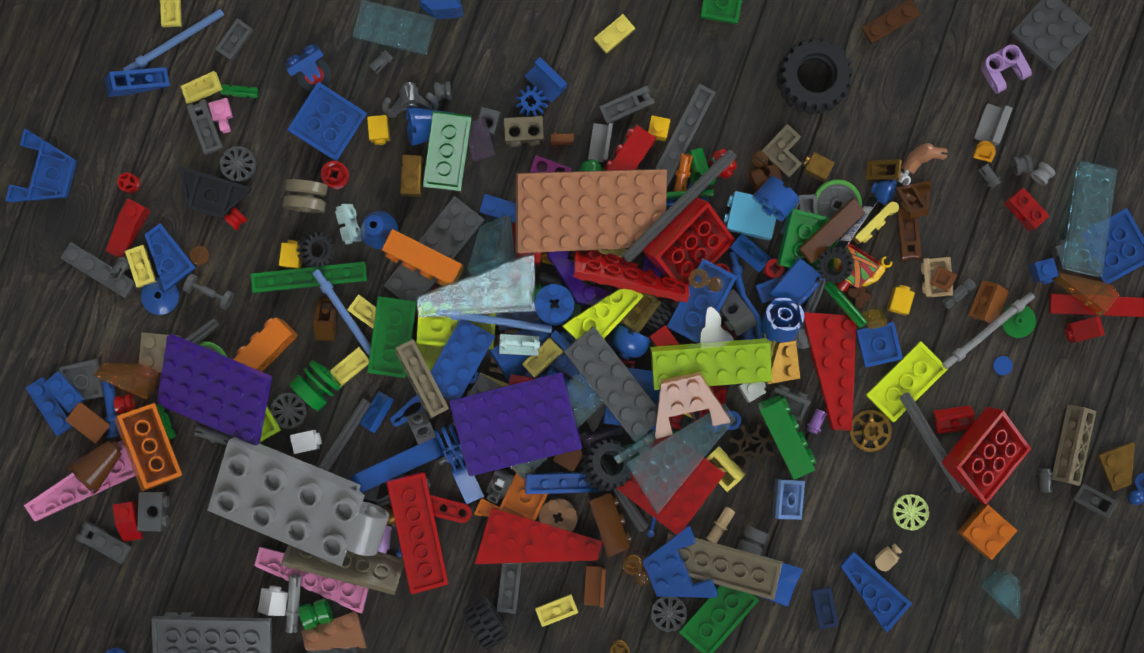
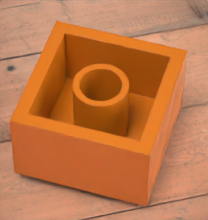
M981 504L957 531L983 556L991 560L1017 532L1011 524L988 504Z

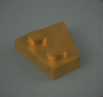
M796 340L775 343L773 357L771 358L772 381L764 382L765 384L800 379Z
M1134 442L1097 455L1111 491L1119 490L1132 483Z

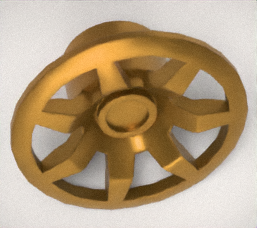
M866 410L854 417L850 436L858 448L874 452L888 444L892 434V427L884 414L875 410ZM864 414H870L869 422L867 423L859 419ZM873 414L879 415L883 420L874 422ZM857 421L862 426V430L853 432L854 424ZM885 422L888 427V434L883 432L882 425ZM854 435L864 436L861 445L856 441ZM882 436L887 437L884 443L879 446L877 440ZM871 440L875 448H866L864 446Z

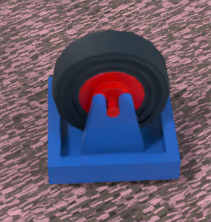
M313 44L308 45L303 49L302 54L299 56L294 54L287 59L288 63L285 64L288 73L291 76L297 73L299 84L312 92L318 82L327 86L331 79L330 68L324 60L320 59L324 55L317 44L314 46Z

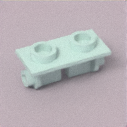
M341 204V206L336 207L337 211L335 213L338 224L345 223V227L340 228L342 241H345V244H351L353 241H362L356 219L357 214L353 204Z
M500 334L499 354L538 356V349L540 348L539 336Z

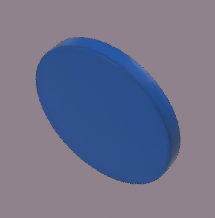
M1005 356L996 358L993 363V369L999 375L1009 374L1013 367L1012 361Z

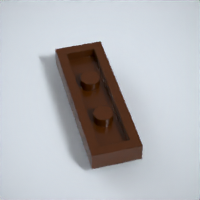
M907 0L865 25L861 30L870 45L920 16V12L912 0Z

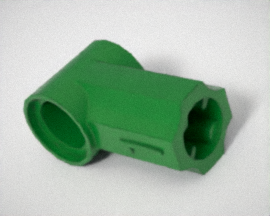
M697 148L687 153L693 156L691 163L693 172L690 176L692 185L709 169L702 148ZM716 178L708 186H712Z

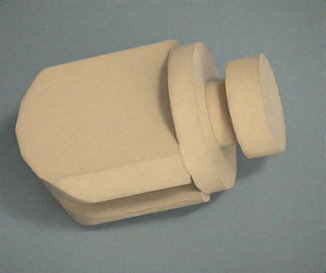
M895 543L892 545V549L889 546L884 547L875 556V564L881 571L890 570L900 559L897 554H901L903 551Z

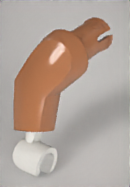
M931 143L922 144L915 148L905 159L901 167L904 171L901 172L898 182L904 186L909 185L911 182V178L908 176L909 173L914 174L922 163L928 162L932 158L946 159L947 155L941 153H948L945 147H934Z

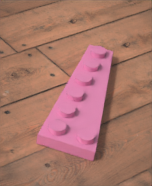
M122 440L117 443L122 448L120 451L122 456L95 494L135 477ZM72 473L24 506L35 522L95 494L86 488Z
M259 547L254 566L282 577L289 581V575L292 574L294 577V574H299L302 576L300 586L351 610L363 613L369 588L282 566L284 552Z

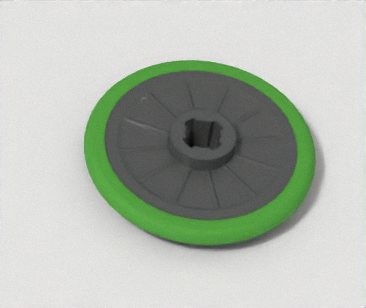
M844 180L828 181L815 192L817 195V215L831 218L851 198H855L862 207L859 191L854 185ZM835 201L841 202L838 209L833 207Z

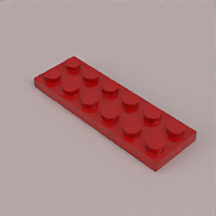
M420 472L386 481L410 594L448 585L425 473Z

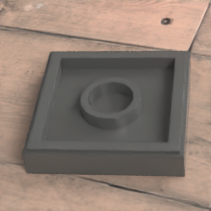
M98 359L59 367V372L84 397L85 401L104 397Z

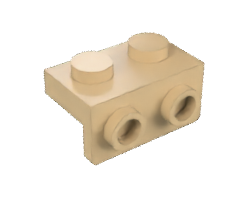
M951 257L924 258V263H921V272L925 276L922 289L926 297L953 296V285L950 291L946 292L930 284L939 266L952 272Z

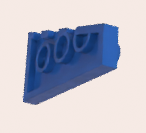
M853 551L840 565L887 633L912 603Z

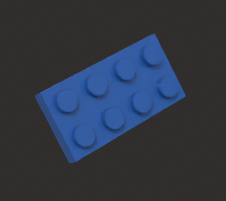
M702 259L689 283L688 302H679L666 327L695 343H700L701 331L706 324L707 309L712 307L719 312L737 276Z
M460 319L431 370V374L442 396L449 400L461 398L495 338L494 335L468 320Z

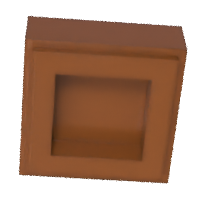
M939 266L930 284L949 292L957 274Z

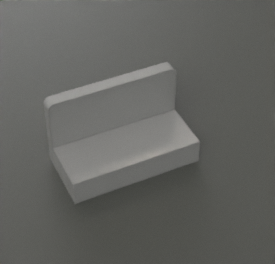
M989 103L986 104L974 139L981 142L990 141L995 146L1000 144L1013 108L1006 105L1000 108Z
M609 123V125L593 124L588 160L593 159L601 164H607L613 123Z

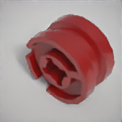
M338 161L327 162L321 170L323 182L332 189L343 188L349 181L350 174L348 169ZM334 172H338L337 179L332 177Z

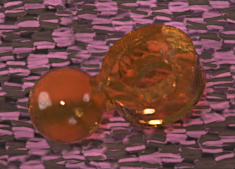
M694 269L688 276V282L694 288H702L707 285L711 291L718 292L724 285L720 277L709 278L707 272L703 269ZM696 275H699L701 277L700 282L695 281L694 278Z
M636 555L627 556L623 563L624 571L629 575H636V583L639 586H647L650 583V578L646 571H642V559Z

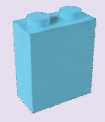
M735 191L733 196H729L727 203L730 210L729 214L725 213L723 220L726 228L730 232L768 241L771 240L776 222L774 215H767L762 210L763 205L757 203L752 198L753 195Z

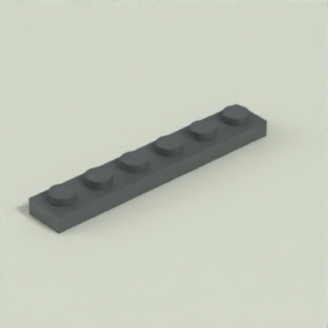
M701 84L696 88L655 168L667 170V187L680 164L681 154H685L716 93Z

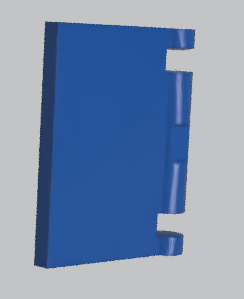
M798 258L769 293L775 298H790L794 300L793 303L797 302L801 306L820 285L815 279L819 277L821 280H824L825 278L822 279L820 277L821 273H818L816 269L801 258Z

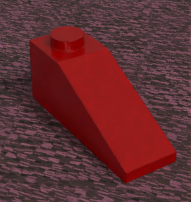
M128 198L117 218L106 251L118 258L125 257V251L130 249L151 210Z

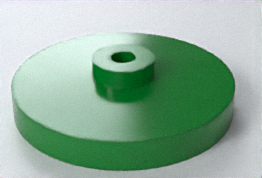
M1011 305L1008 306V307L1002 312V314H1003L1005 311H1007V310L1011 307ZM1025 305V309L1020 313H1015L1001 327L1010 337L1023 338L1034 330L1036 317L1032 309Z

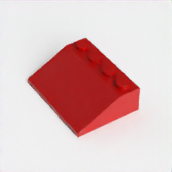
M696 197L643 252L665 277H670L689 285L702 259L714 264L736 240L709 202Z
M987 406L941 463L955 480L983 505H987L1028 454L1031 447L1004 410Z

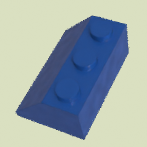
M522 329L515 334L539 336L540 346L550 337L546 332ZM500 345L489 352L508 382L511 374L525 376L528 371L522 363L531 355L499 354Z

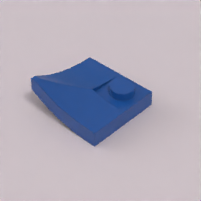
M783 563L774 600L764 599L788 607L803 569Z

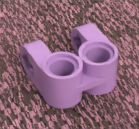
M1008 45L998 52L991 54L981 64V71L996 94L1007 88L1000 72L1012 66L1020 80H1024L1032 75L1027 61L1016 45ZM1006 52L1011 53L1013 57L1012 60H1009L1006 57ZM989 61L996 64V69H992L989 66Z

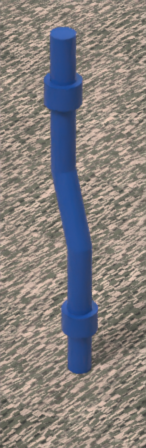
M730 252L731 273L737 276L735 283L738 295L754 315L757 323L754 326L757 339H763L765 337L760 315L745 293L742 266L739 265L737 253Z

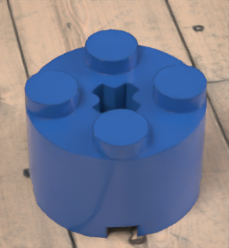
M771 176L752 198L757 203L763 205L762 210L767 215L771 216L773 214L777 220L782 222L797 205L799 197L790 187L787 189L783 186L784 182Z
M550 284L538 292L535 298V310L539 319L545 324L561 325L571 318L574 311V299L570 291L564 286ZM558 301L559 308L554 307L551 309V302L555 303Z
M784 297L776 298L766 308L761 323L763 332L769 341L789 342L796 338L804 321V311L800 305L797 306L793 303L794 300Z

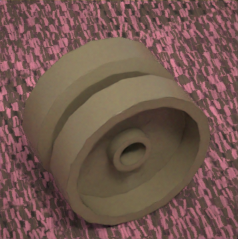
M287 179L285 180L284 190L294 195L283 197L282 207L298 212L324 213L326 203L322 199L314 197L326 196L328 185L308 180Z

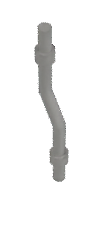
M1029 292L1022 299L1012 303L1007 311L995 319L961 349H956L952 356L942 363L943 367L948 369L957 361L960 362L964 359L969 351L981 343L1015 313H1020L1025 309V305L1035 298L1034 294Z

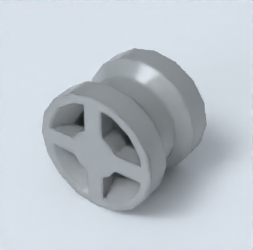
M1040 162L1037 170L1032 171L1030 175L1037 183L1046 186L1048 179L1052 178L1056 173L1048 164Z

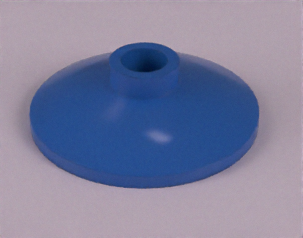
M156 277L157 282L143 286L141 301L145 309L150 313L165 315L173 311L177 306L179 290L174 285L165 292L161 278ZM157 292L161 293V297L159 299L155 297V294Z

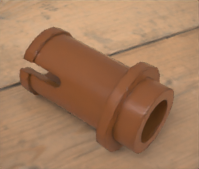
M554 132V134H550V144L555 148L558 145H574V134H556Z

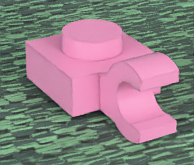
M224 98L208 103L214 122H219V127L223 134L231 132L228 119L233 118L229 100Z

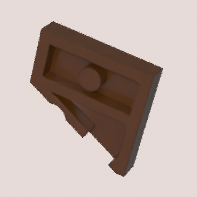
M931 180L896 188L895 194L910 219L928 215Z

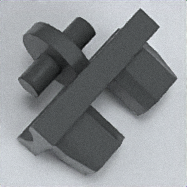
M495 470L486 490L489 493L487 499L495 504L498 503L499 499L503 500L514 476L510 475L507 470Z

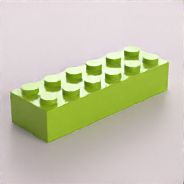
M767 338L650 347L654 390H660L661 380L696 372L701 373L709 386L772 381L771 349Z

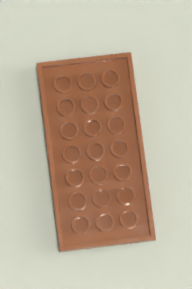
M667 170L516 173V252L532 253L629 248L666 212Z

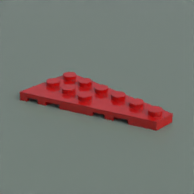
M598 250L574 251L573 277L579 280H588L601 285L606 284L619 289L633 290L637 293L665 297L677 302H688L689 285L670 277H658L654 274L655 271L650 269L647 272L637 268L638 264L629 263L625 259L611 253L605 255Z
M804 312L806 328L804 330L810 343V353L817 378L820 381V390L824 396L831 430L852 431L856 324L848 315Z
M491 508L475 564L598 560L603 541Z

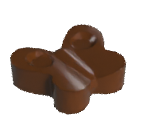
M861 286L858 289L851 288L847 291V295L855 299L854 306L856 309H861L865 301L871 299V296L865 292V286Z

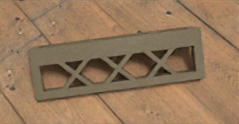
M414 339L396 347L394 351L428 418L431 419L448 410L449 408Z
M1067 405L1052 480L1077 486L1081 485L1097 411L1085 407Z

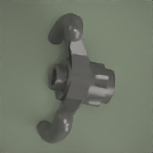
M406 82L401 85V89H399L400 97L392 108L389 109L391 100L388 97L383 100L381 107L387 117L394 118L401 111L410 107L437 110L439 104L436 96L432 93L426 94V98L431 102L430 104L419 95L416 84Z

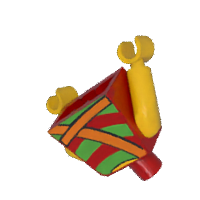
M849 243L845 249L848 250V254H852L853 257L851 259L854 260L853 266L855 267L852 270L851 276L837 283L836 286L841 291L846 292L850 285L860 288L861 286L873 284L880 279L886 268L892 266V261L885 265L884 259L886 256L878 261ZM834 258L833 266L836 272H840L842 269V262L838 258Z

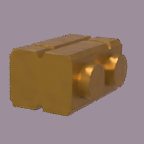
M402 155V196L422 197L424 161L422 156Z

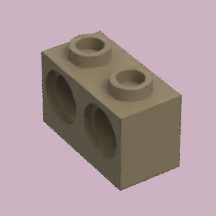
M542 116L504 118L505 142L510 144V147H519L521 143H529V146H538L540 142H544ZM514 128L520 131L517 137H512L509 134ZM530 128H537L539 133L536 136H531L528 133Z

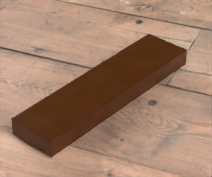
M851 198L798 248L808 263H813L821 253L826 251L865 214L857 200Z

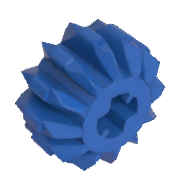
M526 86V93L523 90L519 91L523 95L522 97L516 96V100L521 101L516 104V107H523L519 112L520 114L526 112V117H530L531 113H533L534 117L538 116L537 111L544 114L541 107L547 108L548 105L542 102L548 100V97L542 96L544 94L542 89L537 92L538 87L534 86L531 91V88ZM534 97L536 104H532L533 106L530 107L527 101Z

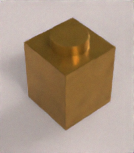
M814 152L811 157L807 155L802 165L805 167L803 172L824 182L834 162Z

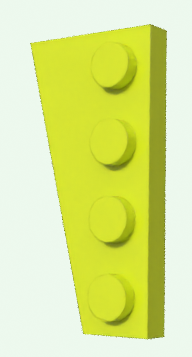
M617 289L563 324L562 327L576 340L592 326L605 338L640 301L643 295L629 289Z

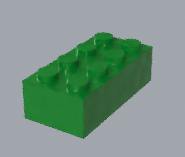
M777 394L758 403L760 412L793 479L795 480L815 471L813 465L816 463L815 457L810 448L806 449L808 444L802 431H797L799 426L794 414L789 415L788 413L791 409L786 398H781L780 394Z

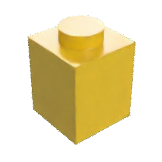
M387 115L367 117L369 140L375 145H384L386 141H391L389 118Z
M651 116L648 133L656 137V140L665 142L670 119Z
M288 240L287 243L281 244L279 266L294 269L302 268L301 260L303 258H298L297 255L300 252H296V248H300L297 245L299 241Z
M904 285L893 288L886 310L904 316L908 315L915 292L910 291V287Z

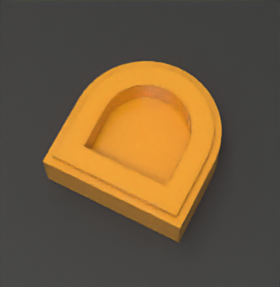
M990 141L978 143L973 153V158L992 163L996 153L995 145Z

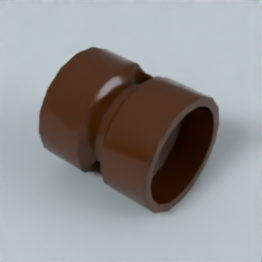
M776 164L766 166L763 171L757 169L749 172L750 181L755 193L771 176L782 181Z

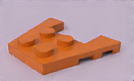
M526 463L510 466L517 470L501 506L481 498L474 514L489 517L491 508L536 520L548 494H525V473L536 472Z

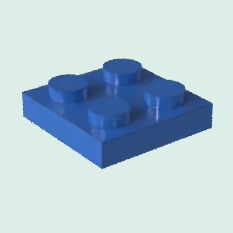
M894 322L856 330L864 368L903 359Z

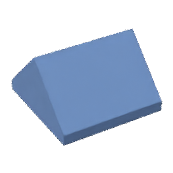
M775 478L772 506L773 518L802 520L805 481Z

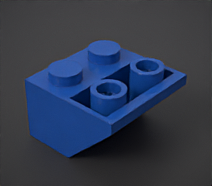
M418 0L420 7L434 19L462 18L464 15L460 0Z

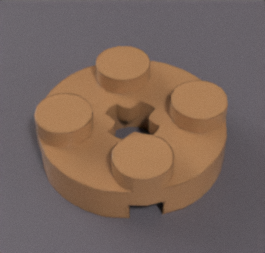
M552 499L542 506L539 513V522L572 532L577 523L576 510L565 499ZM559 512L564 519L555 523V519L552 516L554 514L557 515Z

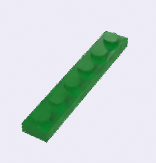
M366 262L251 274L252 293L321 286L312 274L318 269L326 281H330L332 285L368 281Z

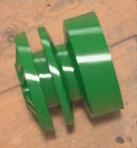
M311 360L309 365L314 371L305 367L303 370L308 377L304 378L301 375H297L289 385L308 405L316 411H320L327 403L323 394L327 393L333 397L335 393L330 387L337 391L342 387L337 382L336 377L326 367Z

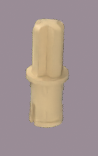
M725 507L717 522L714 521L715 525L706 539L717 544L723 532L728 530L726 527L735 515L732 509Z

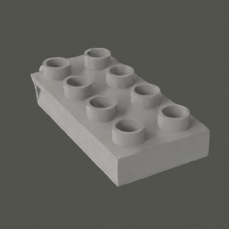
M236 436L228 440L207 510L341 567L347 550L363 556L377 554L389 518V513L384 508L372 503L363 502L365 495L360 492V484L262 444L255 446Z

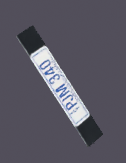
M876 197L868 199L862 208L865 214L845 232L836 248L842 247L843 250L846 248L878 202Z

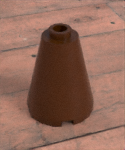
M107 441L72 462L66 468L86 488L95 494L122 456L120 452L122 448L115 441L112 443Z

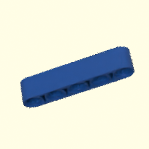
M437 437L351 476V480L361 485L360 492L362 493L444 455Z

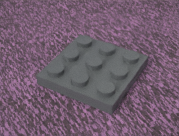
M1040 0L1010 34L1045 66L1054 71L1092 28L1061 0Z

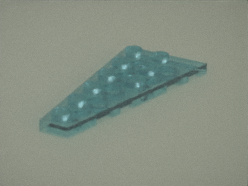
M534 253L417 296L418 317L536 311Z
M725 403L722 405V408L728 414L730 423L713 426L711 415L708 413L626 463L657 514L735 421Z

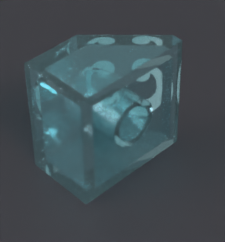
M996 570L981 586L1008 615L1017 619L1021 617L1022 588L1017 584L1019 580L1012 573L1009 574L1007 571Z

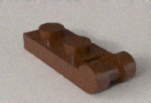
M900 207L897 211L901 261H908V259L913 258L914 260H921L918 217L910 219L905 209ZM913 245V251H908L907 246Z

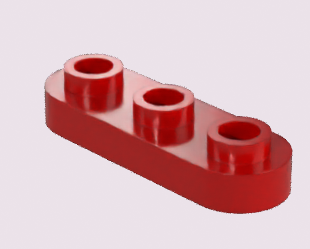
M430 495L435 517L459 523H465L471 518L472 510L469 505ZM443 504L447 506V511L445 512L440 509V506ZM460 509H464L466 511L465 516L459 515Z

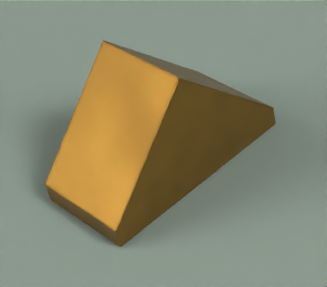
M902 160L867 161L865 180L880 182L882 180H895L897 182L900 179Z

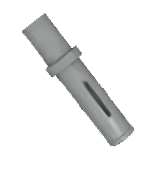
M292 574L289 575L287 609L285 610V632L296 633L298 631V608L302 578L299 574H294V577Z

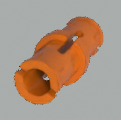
M681 154L678 170H676L677 177L674 192L686 191L687 181L691 175L692 155Z

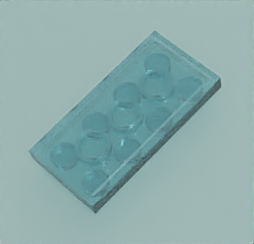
M362 0L353 38L427 56L436 18Z

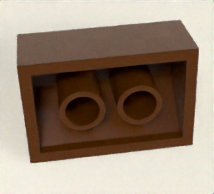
M607 492L590 498L589 502L608 557L630 548L628 543L632 541L629 532H624L622 526L626 524L623 514H618L616 506H619L616 494L612 495L611 492Z

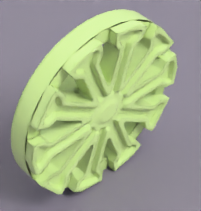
M906 494L899 497L894 503L892 509L893 519L898 526L905 530H918L926 524L929 518V507L920 496ZM912 497L915 498L913 505L911 500ZM903 499H907L908 505L903 502ZM919 501H921L922 505L917 507ZM898 504H901L903 509L898 508ZM925 508V513L918 512ZM901 512L902 515L897 516L896 513ZM918 516H923V521ZM905 518L904 522L901 524L900 520ZM914 519L919 523V525L915 526ZM909 520H910L911 526H910V527H907V524H908V522H909Z

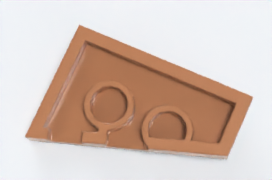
M356 611L335 618L333 622L323 625L319 624L316 628L301 631L307 651L330 650L331 648L350 649V647L367 648Z

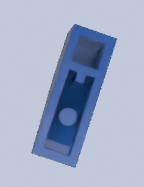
M166 67L109 72L105 77L108 97L131 95L170 86Z

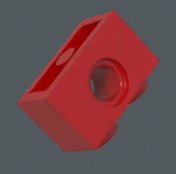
M1025 188L1017 190L1003 203L1028 231L1036 229L1049 217V214Z

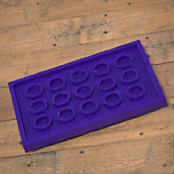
M171 334L167 336L157 404H161L167 409L232 437L236 436L256 446L260 444L272 376Z
M563 372L449 401L469 477L582 449Z

